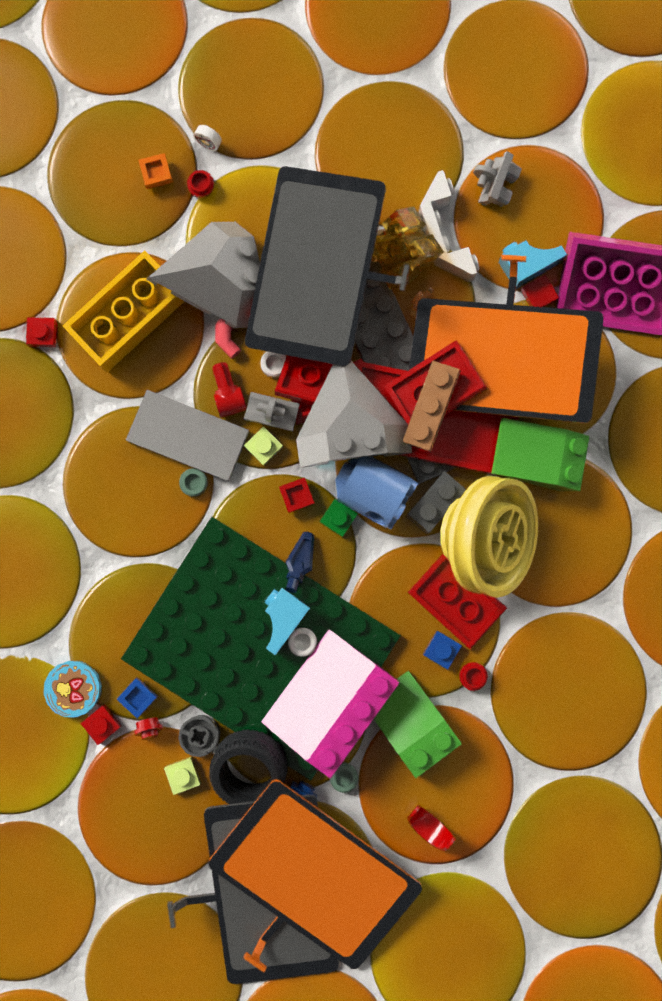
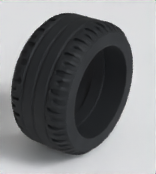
M239 730L227 736L217 747L209 768L211 785L219 798H222L227 804L256 801L271 781L280 780L283 783L285 782L288 772L287 757L282 746L274 738L268 736V734L258 730ZM237 755L255 757L266 765L271 778L259 784L243 782L230 771L227 760Z

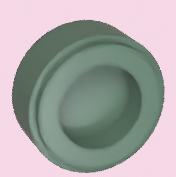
M188 469L181 475L179 485L186 495L198 497L206 491L208 479L202 471Z
M342 762L330 778L332 787L342 793L352 791L358 783L356 768L350 763Z

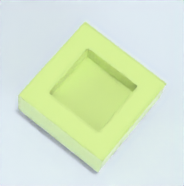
M263 426L244 447L265 466L283 448V445Z
M192 756L164 767L173 795L201 785Z

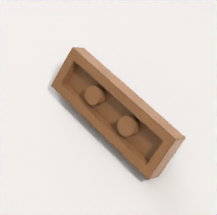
M432 361L403 438L404 443L431 452L461 373L460 369Z

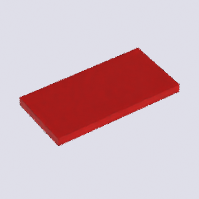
M358 361L357 368L403 418L384 386L407 371ZM453 410L444 416L431 452L411 446L412 453L398 456L491 474L501 418L518 420L519 417Z

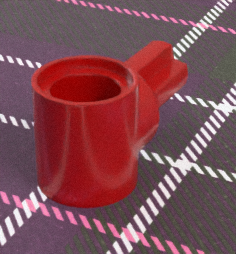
M226 362L215 364L212 370L218 390L215 391L214 399L220 418L246 411L247 406L241 387L234 385L228 364Z

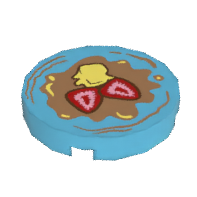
M67 661L57 665L49 672L44 682V696L47 705L55 713L63 717L76 718L93 709L101 696L102 684L98 673L82 661Z

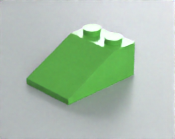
M501 418L491 474L556 491H580L590 436L567 429Z
M407 671L397 678L400 683L374 717V720L410 772L417 778L462 743L411 673Z

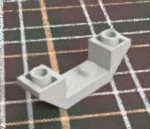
M441 170L436 174L420 204L418 215L422 220V229L434 265L467 282L474 281L479 270L476 255H471L469 247L447 253L450 251L449 242L446 235H441L439 229L441 218L438 210L435 209L448 206L451 196L454 194L451 179H446L444 171Z

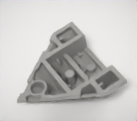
M211 222L146 280L155 285L159 283L170 289L171 294L209 315L213 313L226 321L225 324L232 328H247L260 267L254 236L236 222Z
M352 361L347 366L333 364L296 439L300 468L327 465L331 461L377 455L387 457L412 453L411 445L403 442L408 424Z

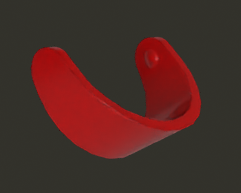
M417 805L407 817V821L413 830L426 842L439 850H448L456 840L455 836L436 817L420 805Z

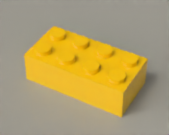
M145 250L63 325L65 330L107 373L185 302L171 294L170 289L159 283L155 285L146 280L160 266Z

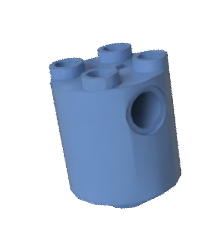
M373 456L345 461L335 479L338 502L389 529H392L400 518L408 498L411 497L418 484L411 477Z

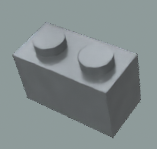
M444 471L406 517L424 533L428 534L446 514L449 506L456 499H459L466 489Z

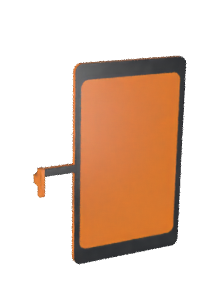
M501 255V261H510V278L506 304L423 298L418 302L409 370L457 340L487 387L486 390L454 409L455 411L576 423H588L591 420L604 316L598 311L514 305L518 262H526V256Z
M280 780L270 782L209 859V868L277 916L260 937L252 955L248 952L244 954V959L262 972H265L267 966L260 962V955L268 940L284 921L349 968H359L422 891V885L418 880Z

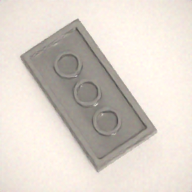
M146 390L126 441L229 482L250 431Z

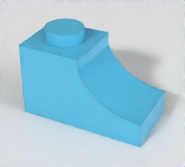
M527 240L520 244L513 242L502 250V255L526 256V262H518L516 289L559 265L567 256L562 245L553 249H538L530 246ZM500 258L499 264L509 279L510 261H501Z
M281 588L279 592L274 589L264 602L268 605L265 612L270 615L273 626L271 640L266 649L274 655L278 653L310 609V607L284 588Z

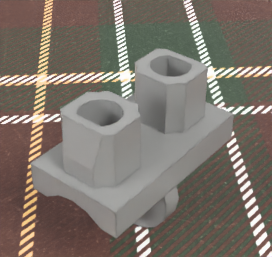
M507 151L503 157H496L494 161L487 159L485 165H476L473 173L479 178L477 185L483 188L478 203L484 206L490 203L504 206L510 202L512 191L503 187L504 180L513 183L518 179L521 168L512 162L513 154Z
M251 392L244 420L293 432L300 404Z

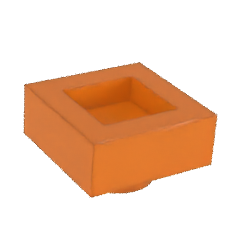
M165 153L139 160L147 189L173 183Z

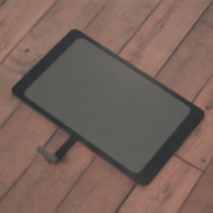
M288 166L280 168L245 337L247 347L339 366L350 364L367 280L401 284L400 291H405L409 280V265L404 266L402 276L369 272L386 193V186L382 181Z
M301 795L318 808L317 798L314 795ZM255 801L211 806L205 809L204 821L210 858ZM213 870L212 877L215 893L187 896L174 904L173 901H169L167 904L171 928H175L176 911L187 905L216 902L227 980L231 984L329 973L336 971L338 968L337 958L285 921L268 940L260 955V962L267 966L265 972H262L246 961L244 954L248 952L252 955L260 937L277 916Z

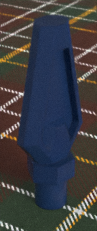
M310 532L302 533L285 562L289 570L286 577L288 580L286 590L290 593H296L299 584L303 582L304 575L312 571L315 535Z

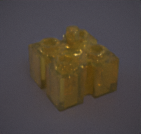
M415 207L398 209L382 223L384 229L377 232L372 262L379 261L383 267L378 271L380 274L402 276L404 266L409 265L408 284L422 273L420 268L430 266L444 253L433 234H424L422 228L426 224ZM386 283L390 290L398 288L401 285Z

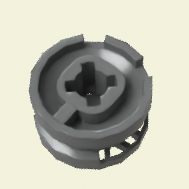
M207 715L191 717L182 725L179 731L181 748L187 754L194 757L208 755L217 747L220 741L221 731L219 725L213 718Z

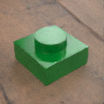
M334 499L319 522L343 537L358 513Z

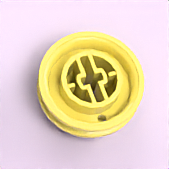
M495 476L482 477L472 483L462 497L456 499L449 506L441 526L443 554L449 560L456 580L467 591L491 597H503L514 591L523 581L531 566L538 539V513L534 497L529 488L519 480L502 479Z

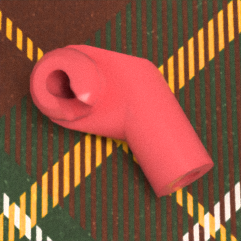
M220 318L215 324V342L233 359L240 353L241 349L231 340L233 328L225 324L226 321Z

